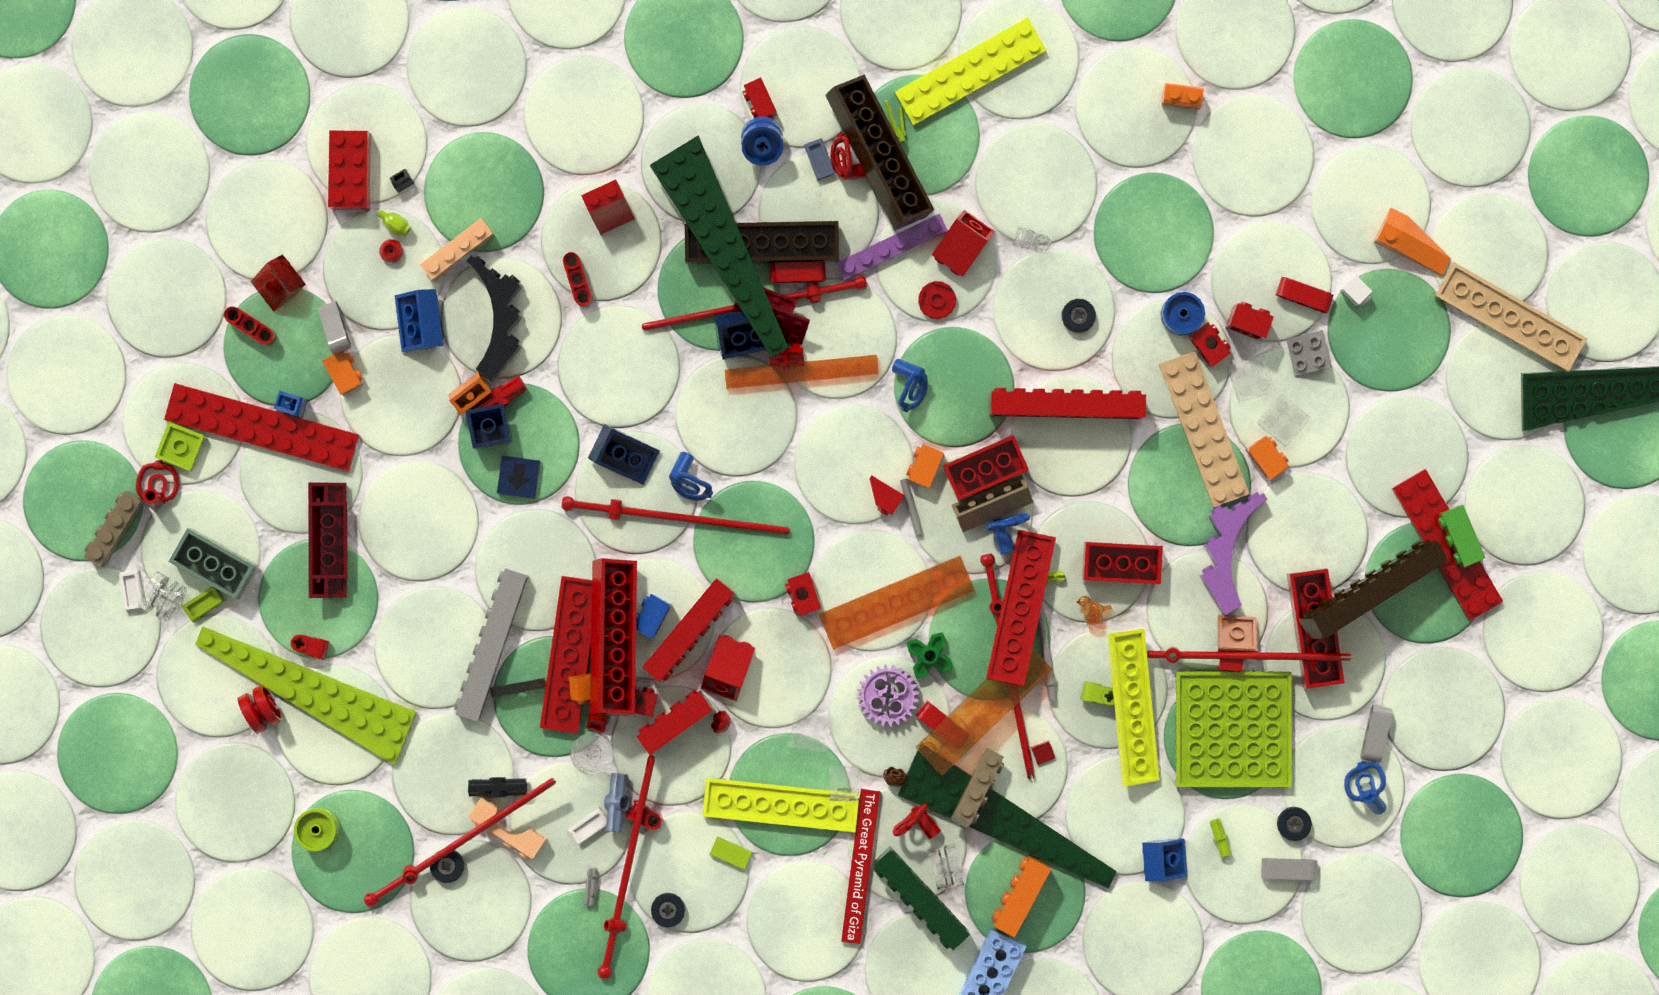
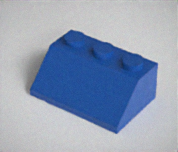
M436 289L414 290L394 295L401 352L443 346Z

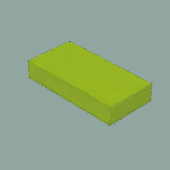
M210 587L184 604L182 608L190 620L194 622L225 602L218 589Z
M718 836L710 852V855L744 870L752 854V851Z

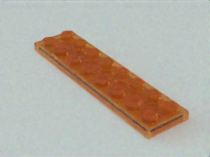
M957 556L819 614V617L834 650L975 590L961 556Z
M1032 648L1024 687L988 679L984 680L915 748L940 775H943L1053 669Z

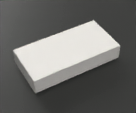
M139 570L119 573L124 610L130 611L145 608Z
M599 807L569 828L568 831L577 844L580 845L606 827L607 817Z

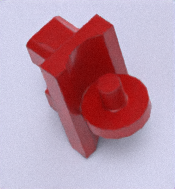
M801 344L791 345V348H788L774 358H771L769 355L770 366H783L784 371H788L789 366H804L805 363Z

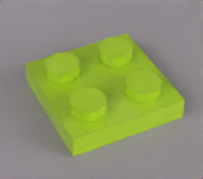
M168 422L155 458L192 471L205 435Z

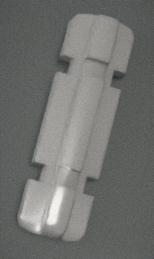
M588 868L587 870L588 879H586V897L584 899V905L594 906L595 904L594 895H596V877L598 875L596 868Z

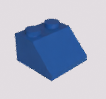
M650 594V596H645L641 604L644 607L641 613H636V630L653 639L672 604L654 594Z
M1184 838L1154 840L1142 843L1145 881L1163 882L1187 877Z

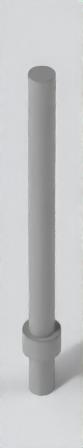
M1042 602L1038 626L1046 677L1044 678V684L1047 686L1048 699L1050 701L1056 700L1054 686L1056 680L1052 672Z

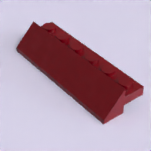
M308 482L309 598H347L346 483Z

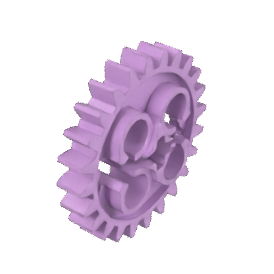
M884 664V670L877 666V672L870 669V677L864 675V678L867 680L866 682L860 681V684L864 687L863 689H857L858 692L862 693L857 699L863 700L859 707L865 706L862 713H869L868 720L874 717V724L881 720L882 726L885 725V722H888L889 726L892 727V721L899 725L900 718L907 721L905 715L912 716L909 710L916 709L913 702H919V700L914 698V695L919 694V692L913 689L918 685L911 684L914 678H907L908 671L903 674L901 673L902 667L896 671L894 665L891 666V669H888L887 665ZM885 672L891 677L898 675L894 682H901L905 686L903 692L897 693L894 691V686L891 685L890 692L893 698H889L888 706L894 701L901 703V709L898 712L889 710L891 718L886 716V714L877 716L882 711V708H873L871 705L874 698H880L882 705H885L886 699L882 695L887 692L888 685L886 684L884 689L881 690L875 687L876 680L883 679L885 682L887 681Z

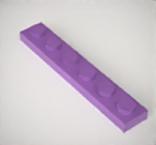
M939 213L837 262L836 265L845 281L948 230Z

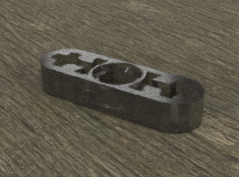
M545 678L493 687L490 688L491 697L546 688Z

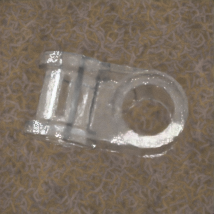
M1018 227L1013 242L1015 247L1038 253L1047 252L1051 245L1048 236L1023 227ZM1041 239H1044L1048 245L1040 249L1037 241L1040 242Z

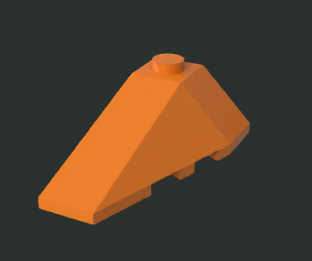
M1393 208L1389 209L1373 241L1443 276L1451 259L1409 216Z

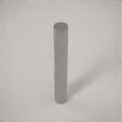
M908 479L900 480L915 535L923 534Z

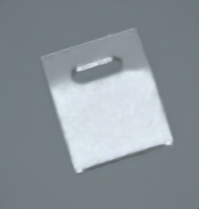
M829 766L830 801H858V766ZM837 790H850L851 793H838Z

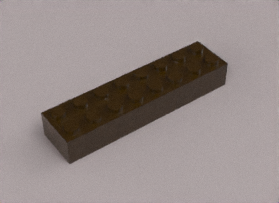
M865 74L834 86L825 96L845 135L849 138L850 145L894 230L926 218L935 209Z
M839 221L736 223L752 263L839 262ZM684 224L685 263L711 264L687 224Z
M1419 540L1411 545L1412 548L1408 551L1403 550L1397 553L1394 560H1387L1381 563V568L1378 570L1373 569L1365 574L1366 577L1362 580L1357 579L1349 584L1350 587L1346 590L1341 589L1335 592V597L1319 602V607L1316 609L1311 608L1303 613L1304 616L1298 620L1308 638L1325 639L1446 563L1448 559L1439 542L1430 540L1422 542Z

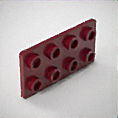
M763 287L786 342L792 345L801 344L802 346L810 319L793 313L798 300ZM735 301L732 312H742Z

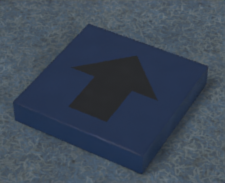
M502 455L497 494L535 499L540 461Z

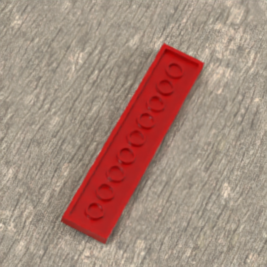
M177 383L173 385L164 417L166 421L345 471H350L359 439V434Z

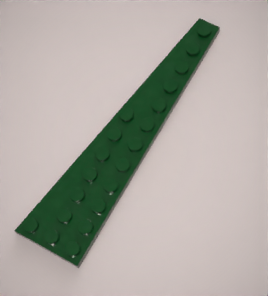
M698 135L650 164V168L771 358H774L787 350L788 345Z
M1659 366L1521 373L1522 431L1659 401Z
M920 743L907 772L906 781L902 784L898 796L918 805L927 804L928 809L951 818L971 775L923 743ZM988 789L985 795L988 797L983 807H979L977 811L979 817L975 824L971 823L970 828L1109 889L1116 870L993 789Z

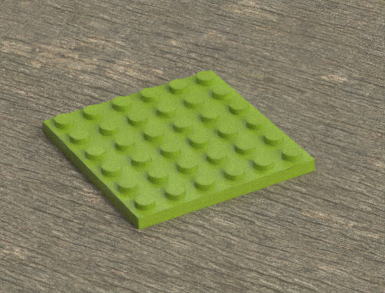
M1176 671V787H1292V672Z

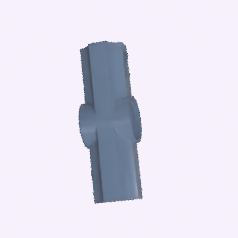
M611 773L609 794L604 799V806L607 810L606 831L623 832L624 813L630 805L629 797L626 795L627 774Z

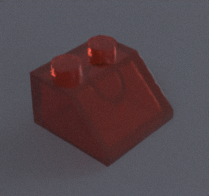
M283 254L267 262L250 281L273 312L296 296L306 285Z

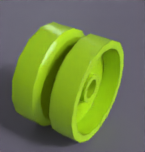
M314 807L303 812L297 818L294 825V836L297 843L309 851H321L331 846L337 840L340 833V823L337 816L331 810L324 807ZM315 826L319 828L318 833H316V830H314Z

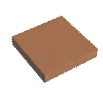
M1218 615V652H1257V617Z

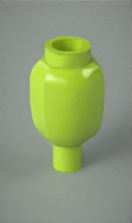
M380 210L377 215L383 219L384 226L395 235L406 236L411 229L408 221L396 213L387 214Z

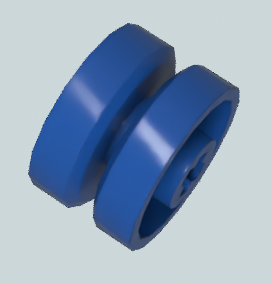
M761 116L749 120L744 125L741 132V145L745 158L752 164L759 166L770 165L779 159L784 149L783 133L779 123L772 118Z
M1176 293L1169 297L1162 305L1160 312L1161 322L1165 329L1172 334L1179 336L1188 335L1197 330L1203 323L1205 317L1204 305L1201 299L1192 293ZM1181 310H1184V313L1187 314L1185 317L1180 315Z

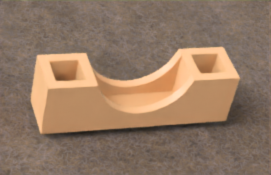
M480 218L421 263L420 266L430 279L435 282L447 273L461 258L484 245L495 235L484 220Z
M481 797L469 815V818L472 819L470 822L475 826L480 825L497 814L499 806L485 797ZM499 821L489 827L486 832L493 838L498 836L504 840L503 844L508 848L512 849L514 847L519 850L518 854L527 860L529 858L534 859L547 839L532 828L522 833L509 832L502 827Z

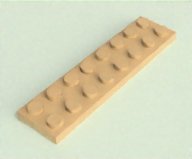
M1455 262L1452 263L1434 295L1436 298L1564 371L1571 369L1588 339Z
M1196 351L1159 364L1212 507L1214 508L1248 495V488Z

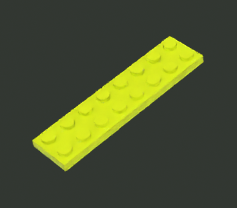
M1027 17L894 93L914 126L1047 50Z
M1145 628L1108 633L1122 785L1127 787L1158 781L1159 770Z
M706 778L702 816L856 832L859 793Z

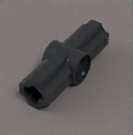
M492 777L489 779L468 780L469 797L489 796L490 798L507 797V795H526L527 778L506 779V777Z

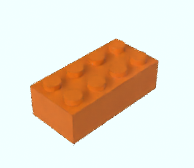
M1030 855L1027 858L1023 857L1018 866L1020 868L1018 875H1013L1009 883L1011 886L1009 892H1004L1000 900L1002 903L1000 909L996 908L991 917L994 927L1014 938L1051 871L1049 865Z

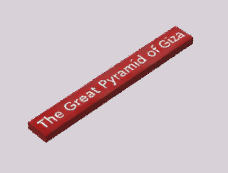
M861 788L841 942L856 944L861 942L880 791Z

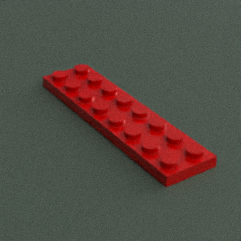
M1424 469L1391 488L1422 542L1426 540L1439 542L1448 561L1439 566L1438 569L1468 620L1471 621L1502 603L1501 596L1480 561L1466 567H1460V564H1456L1453 558L1455 552L1452 547L1448 546L1445 539L1447 536L1445 529L1442 530L1438 523L1440 518L1438 514L1449 510L1427 470Z
M1018 530L986 679L1021 687L1025 685L1056 537Z
M567 576L561 577L540 728L578 734L582 704L571 700L569 677L587 674L591 648L592 580Z

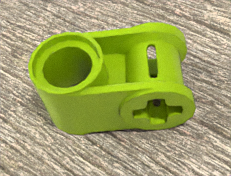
M1084 681L1080 700L1114 705V698L1108 702L1107 698L1104 697L1105 694H1109V691L1113 695V688Z

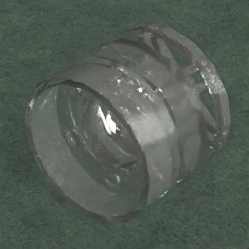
M157 571L143 590L138 601V607L147 612H151L157 607L155 616L160 617L163 614L162 620L168 622L180 609L187 592V587L181 585L178 588L179 583L176 581L168 587L170 578Z

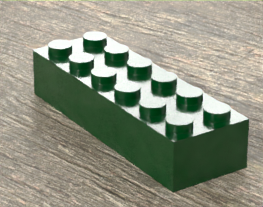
M891 846L873 861L876 874L880 878L884 876L888 880L887 885L894 893L898 891L901 894L900 899L907 907L911 905L914 908L913 913L920 921L924 919L927 922L926 927L933 935L937 933L940 936V942L946 949L950 947L952 950H955L970 936L969 930Z

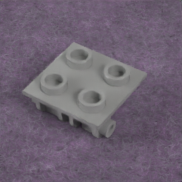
M1323 330L1286 339L1294 376L1331 368Z

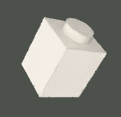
M1357 275L1353 276L1340 289L1355 306H1358L1360 303L1364 305L1371 298L1369 294L1372 290Z

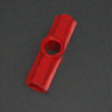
M518 375L503 386L500 385L491 390V393L472 406L471 409L502 403L506 406L512 399L528 389Z

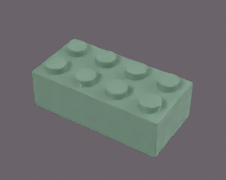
M192 528L186 529L168 561L234 599L241 598L258 568V565Z

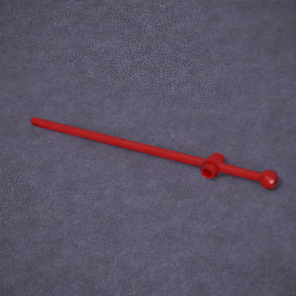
M857 276L854 281L819 287L818 282H811L806 284L807 289L805 291L785 294V296L796 300L809 298L810 303H818L821 301L823 294L853 288L865 290L867 288L866 277ZM734 305L643 323L642 329L650 330L710 318L714 315L732 312Z
M565 496L562 499L561 506L565 511H571L575 508L609 513V519L620 520V516L624 514L778 534L790 533L788 527L623 507L622 500L611 499L610 505L574 501L572 497Z
M990 553L982 555L980 562L986 569L992 599L989 609L995 614L998 626L1003 602L999 599L993 569L995 557ZM995 604H1000L999 610H994ZM1009 684L1026 774L1030 780L1028 770L1031 769L1033 779L1035 775L1016 685Z
M1169 647L1166 651H1147V658H1166L1170 663H1176L1179 659L1350 661L1351 658H1341V656H1352L1349 653L1180 651L1176 647ZM1170 653H1175L1176 656L1172 657Z
M649 755L647 759L613 918L604 922V930L609 931V938L603 965L597 971L598 976L602 979H609L612 975L610 964L617 934L626 930V922L621 921L620 918L655 763V756Z
M550 778L416 867L414 865H407L403 870L402 876L376 893H367L364 897L365 904L373 908L378 904L379 899L405 882L407 884H414L420 872L554 786L556 780Z

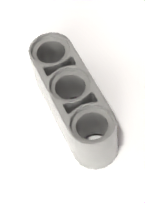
M337 301L318 307L332 354L334 355L352 348Z
M1372 705L1361 749V759L1377 763L1381 762L1392 717L1391 708Z
M1262 858L1261 878L1317 880V860Z

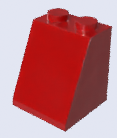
M616 179L581 195L600 235L635 220Z
M963 210L936 247L932 256L935 257L934 259L938 263L948 266L952 273L963 277L995 231L966 210Z
M719 635L707 666L701 689L737 702L755 647L748 642H738L728 635Z

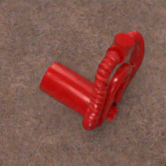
M844 133L837 134L830 152L831 164L837 175L842 177L844 181L867 178L861 164H853L849 138ZM844 142L845 151L842 147H837V145Z
M156 460L152 464L148 463L141 467L135 486L136 492L141 499L151 507L156 508L176 497L180 485L179 476L173 466ZM146 470L170 471L174 480L172 493L165 497L167 479L161 474L152 475L148 480V489L142 492L141 483ZM155 478L163 480L162 492H157L153 489L152 482Z
M923 804L918 808L914 806L911 809L912 812L894 826L893 835L898 837L906 834L913 825L917 824L930 840L941 829L926 812L928 805Z

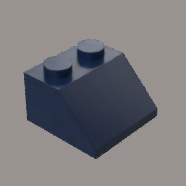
M504 403L466 411L473 449L477 450L513 442Z

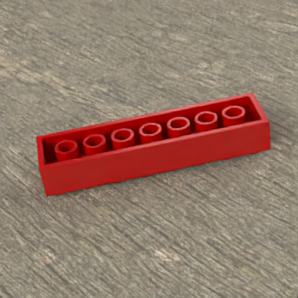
M995 388L994 391L990 392L989 416L1104 419L1146 418V394H1142V391H1130L1128 394H1122V390H1111L1109 394H1103V390H1091L1090 393H1084L1082 389H1072L1071 393H1064V389H1053L1051 392H1045V389L1037 388L1033 389L1032 392H1026V388H1014L1013 392H1007V388Z
M607 558L592 561L590 715H635L637 561Z

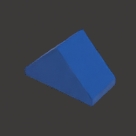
M279 390L274 409L303 417L308 399Z

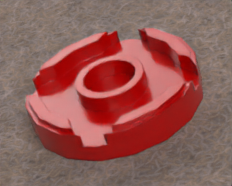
M933 281L925 285L920 291L918 304L925 316L931 319H942L951 314L955 308L956 295L950 285L941 281Z

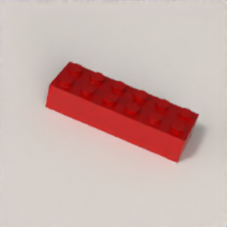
M1328 569L1287 574L1298 653H1340L1337 632L1325 639H1309L1298 620L1304 616L1303 613L1308 609H1316L1319 607V602L1332 598ZM1299 660L1303 688L1308 689L1345 683L1342 661Z
M716 578L642 668L659 682L662 680L667 681L674 672L671 670L674 665L679 666L686 658L684 653L687 650L691 652L698 644L696 639L699 635L703 637L711 628L709 623L712 620L716 622L723 614L721 609L725 605L729 607L734 601L735 597L733 595L735 592L719 578Z

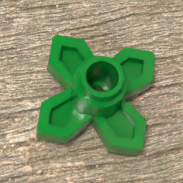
M943 632L931 635L927 646L918 639L906 642L908 652L919 657V660L913 666L917 679L927 676L932 665L941 672L952 670L950 658L939 653L946 644ZM927 652L933 653V657L931 659L926 658Z

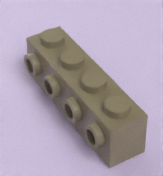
M1021 475L951 506L962 532H965L1034 502L1029 488Z
M124 491L117 496L115 500L117 504L114 509L108 511L105 516L106 521L104 525L98 527L95 532L96 538L93 542H89L84 550L86 552L84 557L100 567L107 565L145 504L143 499L130 491Z
M986 748L950 820L966 828L971 823H976L979 817L977 811L980 806L983 807L988 798L985 795L988 789L992 790L996 782L993 778L996 772L1000 773L1004 766V763H1002L1004 756Z

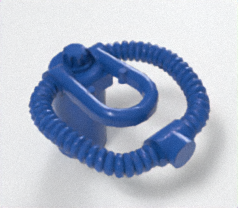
M896 359L892 366V372L907 378L898 404L902 411L908 413L909 410L915 409L923 401L928 389V378L923 368L904 360ZM915 388H917V392H916V394L913 396L914 390H915ZM907 394L909 400L915 401L914 403L909 404L904 402Z
M680 452L669 475L673 489L680 496L690 500L700 501L711 498L713 495L711 484L688 473L694 457L687 452ZM695 483L706 488L703 494L697 495L700 492V488ZM686 486H691V487H693L695 490H691V489L687 488Z
M1021 513L1003 520L998 518L994 520V523L986 526L988 531H993L1000 554L1014 550L1008 527L1017 526L1030 519L1028 513Z
M1375 762L1357 763L1358 766L1349 771L1345 776V792L1351 800L1364 802L1374 814L1380 815L1386 810L1385 802L1379 797V794L1383 792L1386 786L1384 770ZM1369 768H1375L1380 775L1381 783L1377 790L1373 775L1369 772H1364ZM1356 773H1360L1355 780L1359 796H1355L1350 790V779ZM1367 776L1370 778L1369 784L1371 789L1362 791L1360 779Z

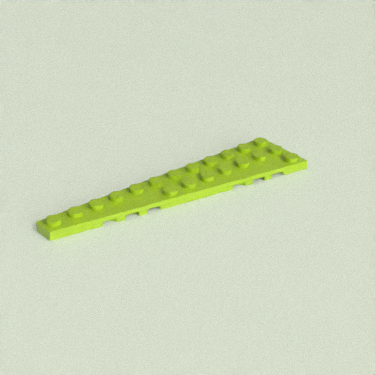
M204 626L201 628L195 645L259 684H263L269 690L391 764L396 765L417 711Z

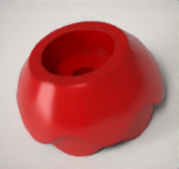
M389 239L381 244L379 254L383 261L396 263L403 255V248L399 241Z
M718 710V713L713 715L714 721L711 723V728L713 732L718 734L727 731L731 722L729 714L726 711Z

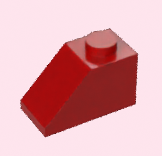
M871 475L869 480L875 504L879 507L877 511L886 516L888 514L893 515L904 495Z

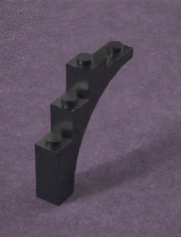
M471 255L467 262L477 271L484 282L491 298L493 309V331L490 344L476 370L490 382H493L522 348L518 345L520 341L512 334L508 336L509 332L522 318L518 315L521 311L512 304L510 307L508 306L522 287L518 285L521 281L513 275L509 277L506 274L500 280L499 277L501 275L493 268L488 270L484 266L486 264L484 260L479 256L474 258Z

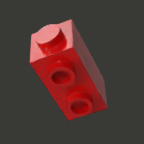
M760 77L745 84V90L742 93L746 102L750 101L753 106L750 109L753 117L765 116L775 119L774 116L777 115V111L762 78Z

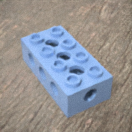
M990 927L959 995H1004L1027 947L1026 944ZM998 950L1005 951V956L1001 959L995 957ZM991 967L997 969V973L994 976L987 974V970ZM987 985L989 990L986 993H980L978 991L979 987Z

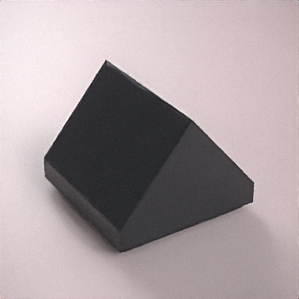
M406 168L389 178L398 193L414 184Z

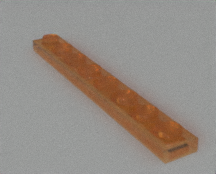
M877 355L808 361L804 363V366H789L788 371H784L783 366L770 365L725 370L726 389L876 375L879 374Z

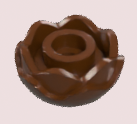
M889 767L883 773L884 781L892 787L901 786L907 778L903 769Z

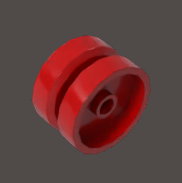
M263 684L252 689V695L245 693L237 698L244 718L256 734L267 730V723L274 726L282 721V716L275 700Z

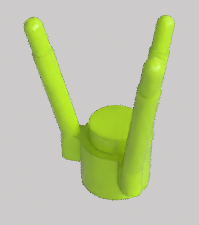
M885 100L890 123L899 142L906 141L904 137L906 132L903 108L899 107V128V126L896 127L889 102Z

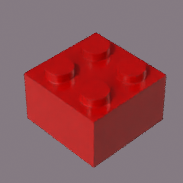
M1241 302L1232 307L1225 328L1262 341L1268 335L1274 316H1271L1268 310L1262 308L1255 310L1252 309L1251 304Z

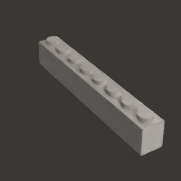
M505 568L504 572L500 571L497 580L500 584L498 590L494 589L491 600L494 602L492 608L488 607L485 618L488 620L486 626L482 625L479 633V637H481L480 643L474 647L473 655H475L473 663L470 662L466 673L469 676L467 681L464 680L460 691L463 694L461 699H457L454 709L457 710L455 715L476 722L480 721L528 575Z

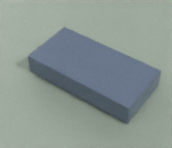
M822 138L804 144L817 181L835 175Z

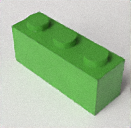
M1458 505L1438 514L1440 517L1438 523L1441 529L1446 531L1447 536L1445 539L1448 546L1452 547L1455 552L1453 558L1457 565L1460 564V567H1466L1486 558L1464 505Z

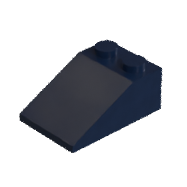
M728 312L713 316L718 349L722 359L766 351L743 312Z
M604 424L588 459L644 485L660 450Z

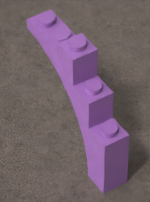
M1255 492L1247 497L1249 501L1242 504L1239 502L1232 506L1231 509L1233 511L1231 512L1227 506L1222 508L1219 505L1211 510L1212 514L1208 516L1220 535L1219 537L1214 535L1206 540L1208 544L1204 546L1216 566L1213 567L1212 564L1202 570L1203 574L1199 576L1223 615H1227L1242 606L1232 580V550L1237 534L1245 520L1258 506L1268 500L1264 493L1258 494V492Z

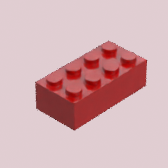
M329 130L328 207L332 210H370L371 133L368 131Z
M1014 435L942 466L957 501L1029 470Z
M1084 542L1082 580L1161 584L1163 546Z
M693 690L685 696L687 699L685 702L681 703L679 700L669 708L671 712L668 714L661 713L654 719V724L650 726L647 723L638 730L640 734L636 737L649 755L714 709L701 690L698 692Z

